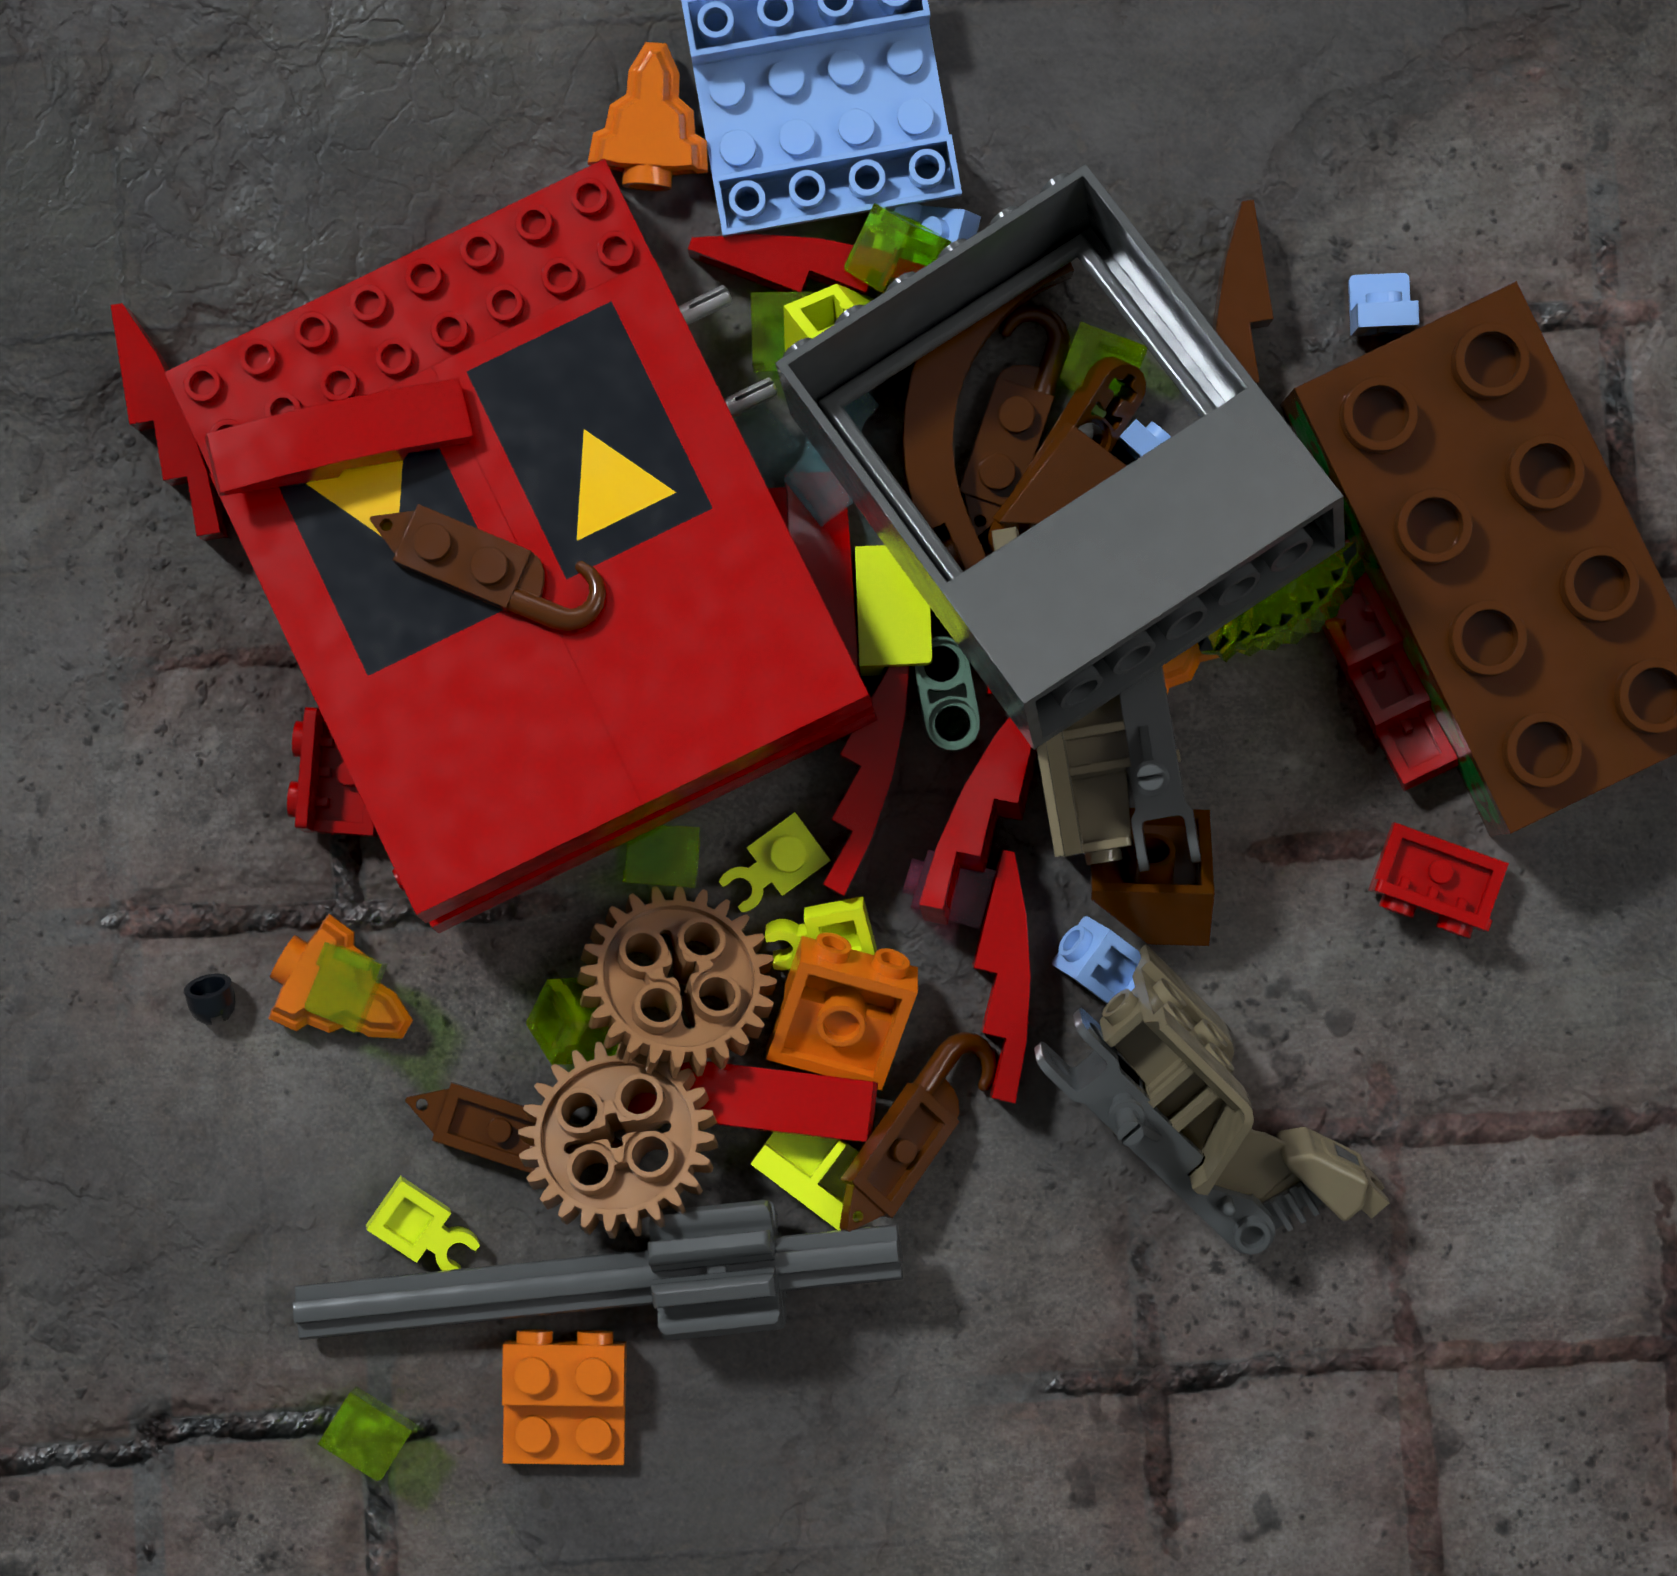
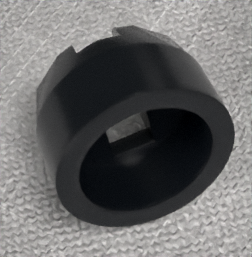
M215 973L198 977L189 982L184 988L188 1009L192 1016L201 1023L212 1025L211 1018L220 1015L223 1021H226L235 1009L236 1001L232 981L225 974Z

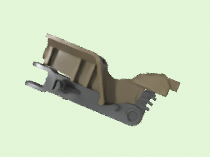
M1011 527L991 531L994 550H998L1018 537V529ZM1163 666L1037 747L1055 857L1085 854L1086 865L1123 859L1121 847L1134 845L1131 836L1132 824L1140 872L1150 870L1143 829L1144 823L1151 820L1182 816L1185 820L1192 863L1202 862L1194 812L1185 801L1179 766L1182 760L1180 750L1176 748ZM1127 769H1129V775L1135 804V812L1132 816L1131 822Z
M1147 944L1139 949L1141 959L1132 975L1135 988L1132 991L1129 989L1120 991L1107 1003L1102 1012L1103 1017L1099 1021L1100 1024L1082 1008L1077 1009L1073 1013L1077 1032L1094 1049L1087 1058L1078 1066L1070 1067L1046 1043L1040 1042L1034 1048L1037 1064L1050 1080L1073 1102L1085 1104L1117 1135L1119 1141H1123V1145L1128 1146L1233 1249L1240 1253L1252 1255L1266 1250L1274 1240L1276 1229L1282 1225L1286 1227L1287 1231L1293 1229L1289 1216L1295 1213L1301 1224L1307 1222L1303 1207L1307 1205L1314 1217L1320 1214L1318 1206L1323 1202L1339 1219L1348 1221L1360 1210L1372 1219L1390 1204L1387 1196L1381 1192L1384 1189L1383 1183L1364 1164L1362 1156L1358 1152L1307 1127L1282 1130L1277 1133L1276 1137L1252 1129L1254 1116L1248 1093L1233 1075L1235 1069L1231 1062L1234 1049L1227 1025Z

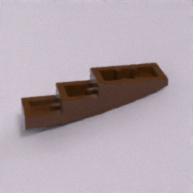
M1253 199L1242 201L1236 211L1220 269L1212 327L1258 385L1260 380L1251 329L1268 327L1274 317Z

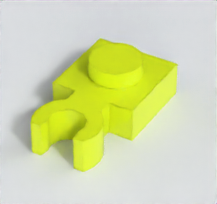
M794 812L747 847L748 851L757 861L749 868L739 866L729 869L722 875L719 883L724 888L737 878L748 880L752 887L751 896L738 906L741 913L748 912L761 902L764 888L769 884L773 883L783 897L831 860L796 812Z
M860 896L804 907V923L797 924L789 919H776L767 923L765 927L766 943L784 940L791 944L787 949L773 951V968L782 971L789 970L801 937L805 936L816 939L821 933L840 935L849 941L851 949L875 955L877 946L864 897Z
M401 1175L366 1224L367 1231L416 1263L426 1249L430 1250L435 1254L436 1262L442 1271L461 1269V1265L447 1256V1251L453 1244L463 1243L474 1251H477L480 1247L477 1236L471 1230L459 1226L448 1228L444 1225L451 1215L449 1207Z

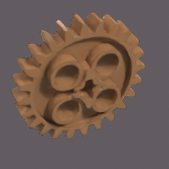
M677 885L672 900H665L657 886L652 887L648 904L646 905L634 893L630 894L625 906L626 913L611 906L606 916L608 926L596 923L590 936L594 944H585L580 960L587 965L580 968L577 983L589 988L582 992L580 1006L597 1008L591 1015L589 1021L590 1029L608 1026L609 1031L603 1046L607 1049L620 1042L627 1045L623 1062L626 1064L634 1060L639 1053L647 1056L646 1073L649 1074L656 1069L659 1061L668 1062V1069L672 1078H677L682 1063L689 1062L697 1077L702 1076L707 1058H710L720 1069L725 1068L730 1057L728 1049L743 1056L749 1045L747 1036L759 1038L765 1025L760 1018H768L774 1004L766 996L773 994L777 979L764 975L771 969L774 961L773 955L756 954L761 949L764 941L763 933L745 936L744 931L750 917L745 914L731 921L726 917L730 901L725 899L715 909L707 906L708 893L704 889L701 890L694 902L686 901L682 885ZM661 934H667L670 937L673 947L672 958L670 950L668 952L667 945ZM690 941L702 942L710 948L712 953L697 955L692 953L685 943ZM642 952L647 954L654 964L650 966L636 965L628 959L626 954ZM673 963L675 978H667ZM679 984H687L681 999ZM704 996L718 997L725 1002L727 1009L722 1011L709 1009L702 1003L700 998ZM682 1004L684 1012L686 1011L687 1017L694 1027L692 1029L686 1028L681 1015ZM645 1007L660 1008L667 1014L669 1020L664 1022L652 1021L643 1014L641 1009Z
M596 1042L594 1060L587 1062L582 1054L575 1050L572 1052V1060L575 1067L573 1070L567 1072L556 1064L551 1066L552 1072L558 1081L554 1087L542 1083L535 1084L534 1087L542 1098L543 1103L542 1105H524L523 1110L527 1117L536 1125L518 1129V1135L521 1140L534 1147L519 1154V1157L525 1167L536 1168L526 1177L532 1189L547 1187L540 1197L544 1207L548 1210L562 1203L558 1216L564 1224L568 1225L581 1214V1227L585 1234L590 1235L595 1230L599 1221H603L605 1230L612 1239L616 1238L621 1222H627L635 1236H641L642 1218L650 1216L654 1223L662 1228L665 1226L662 1209L669 1205L675 1211L683 1214L686 1212V1209L679 1195L684 1190L697 1195H701L703 1192L693 1175L695 1172H713L714 1167L711 1161L702 1155L701 1152L718 1148L715 1135L703 1131L715 1125L717 1120L712 1110H699L709 1101V1097L704 1087L690 1090L696 1080L690 1068L681 1070L677 1078H672L668 1069V1062L659 1061L656 1069L649 1074L646 1073L647 1056L639 1053L634 1060L626 1064L623 1062L627 1045L623 1042L619 1043L616 1055L613 1056L608 1055L601 1042ZM641 1093H652L657 1096L655 1105L649 1111L643 1114H634L628 1111V1106L635 1096ZM583 1106L597 1108L595 1119L589 1125L584 1127L569 1125L571 1115L578 1108ZM664 1124L671 1125V1129L668 1132L660 1133L656 1131ZM624 1129L626 1134L622 1137L623 1145L618 1148H612L610 1143L614 1141V1132ZM576 1144L581 1146L572 1154L566 1153V1148L570 1145ZM652 1150L668 1152L667 1161L660 1169L653 1172L639 1169L640 1161L646 1153ZM594 1163L608 1165L606 1177L601 1182L595 1185L580 1183V1176L587 1166Z

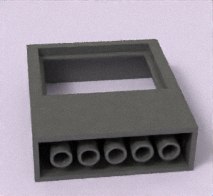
M1086 164L1071 174L1062 173L1055 176L1044 185L1038 195L1019 207L1010 206L1005 208L991 220L988 227L969 239H958L950 243L941 251L938 259L917 272L911 271L900 275L888 286L885 293L866 305L859 304L850 307L837 318L833 326L813 339L804 338L795 342L786 350L783 358L775 362L790 415L1033 749L1050 740L1345 547L1344 501L1342 493ZM1078 258L1201 418L963 572L845 411L844 407Z

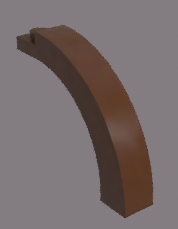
M1071 262L929 352L915 363L905 405L902 440L904 476L908 496L934 532L944 528L947 538L942 539L941 542L963 572L986 557L964 505L954 465V418L964 380L986 341L1009 315L1038 294L1071 279L1074 272Z

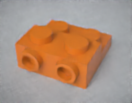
M821 933L816 939L802 936L785 983L784 999L767 1044L766 1060L825 1076L878 1082L877 1090L882 1091L918 993V967L910 965L909 959L904 954L893 949H878L875 955L853 950L848 940L834 933Z
M516 1330V1340H506L503 1343V1464L624 1465L627 1341H613L614 1332L607 1330L577 1331V1341H554L552 1330Z

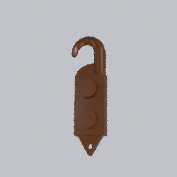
M1028 305L1016 309L1006 318L1001 328V335L1009 337L1020 324L1030 321L1036 322L1044 327L1048 340L1039 367L1027 364L1013 365L1002 370L996 379L959 489L960 493L965 497L967 512L978 537L992 526L994 522L993 516L1013 492L1034 458L1069 354L1070 335L1066 323L1056 312L1045 306ZM983 517L986 520V524L983 527L976 526L975 518Z
M420 504L417 505L415 511L370 517L374 527L394 552L393 562L397 566L504 611H511L551 629L569 632L589 625L596 620L604 607L606 589L603 578L594 567L584 561H578L575 564V570L585 577L589 585L587 600L576 608H566L542 598L545 587V570L540 558L526 548ZM386 522H391L392 528L387 531L383 530V525Z
M961 1032L949 1036L938 1046L915 1081L906 1084L840 1178L846 1185L839 1226L841 1230L851 1232L882 1216L887 1218L894 1217L960 1122L957 1119L960 1113L959 1100L953 1087L945 1078L963 1054L971 1052L980 1059L982 1075L978 1088L982 1092L990 1088L995 1078L997 1064L995 1053L987 1040L976 1033Z
M452 1082L448 1089L414 1095L405 1099V1102L434 1134L432 1141L528 1173L536 1169L525 1167L519 1157L520 1153L534 1147L524 1143L518 1135V1129L536 1125L525 1114L523 1110L524 1105ZM419 1099L427 1101L428 1106L425 1110L418 1108L417 1102ZM569 1121V1125H570V1126H573V1127H584V1126H582V1125H579V1124H576V1123H573V1122H570V1121ZM615 1137L614 1141L610 1143L612 1148H618L623 1145L622 1141ZM576 1144L570 1145L566 1148V1153L572 1154L581 1146Z

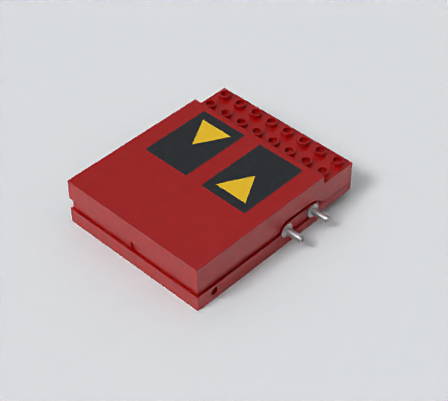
M605 159L164 372L211 472L209 475L215 488V479L205 441L207 433L335 400L459 377L473 437L468 444L411 452L407 454L403 461L346 469L337 478L219 496L394 867L392 871L401 890L405 891L416 916L425 923L429 922L431 928L437 933L462 923L877 720L870 695L733 419L777 397V388L773 380L768 377L731 396L723 398L688 325L732 304L731 294L724 285H721L680 306L677 305ZM420 504L526 548L540 558L545 570V587L542 598L566 608H576L587 600L589 585L585 577L575 570V564L578 561H584L594 567L603 578L606 589L604 607L596 620L582 629L569 632L551 629L511 611H504L397 566L393 562L394 552L374 527L370 517L415 511L417 505ZM386 522L383 525V530L385 531L392 528L391 522Z

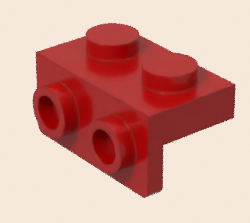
M305 707L304 720L295 722L292 734V753L294 757H300L298 781H291L288 788V817H294L295 828L306 833L377 837V831L319 708Z
M1393 822L1368 891L1382 896L1379 903L1381 908L1409 918H1413L1416 909H1420L1439 916L1436 924L1437 928L1470 939L1474 929L1481 932H1489L1493 922L1489 918L1509 863Z

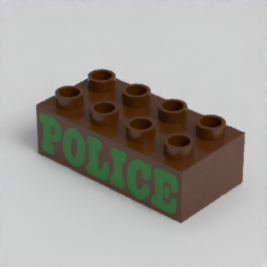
M1517 281L1318 376L1291 391L1280 406L1293 432L1343 495L1345 539H1348L1351 545L1356 541L1357 556L1359 559L1362 557L1364 569L1403 640V649L1431 699V708L1458 757V766L1456 768L1490 837L1518 831L1677 754V609Z

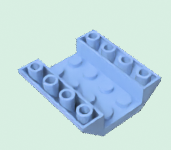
M681 0L723 237L962 195L952 134L948 132L930 31L928 0Z

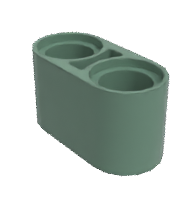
M934 637L932 638V651L936 649L950 651L957 659L958 672L948 681L937 682L926 674L924 665L914 666V676L924 729L928 740L935 748L944 752H959L966 749L976 739L980 729V717L970 663L954 639ZM956 708L967 716L969 731L963 739L947 741L942 739L937 733L935 718L942 710Z

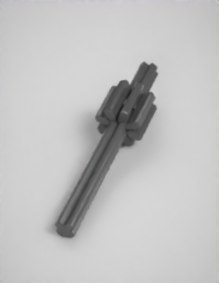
M767 1200L685 1208L686 1212L683 1214L674 1209L662 1210L665 1220V1226L662 1228L657 1226L650 1218L649 1232L651 1242H648V1250L295 1286L296 1302H293L294 1323H298L299 1339L309 1340L653 1305L654 1309L658 1311V1328L665 1340L780 1330L786 1324L787 1310L785 1298H787V1291L903 1279L902 1245L899 1238L898 1224L857 1228L851 1232L835 1230L782 1236L781 1232L778 1233V1215L775 1206L771 1201Z

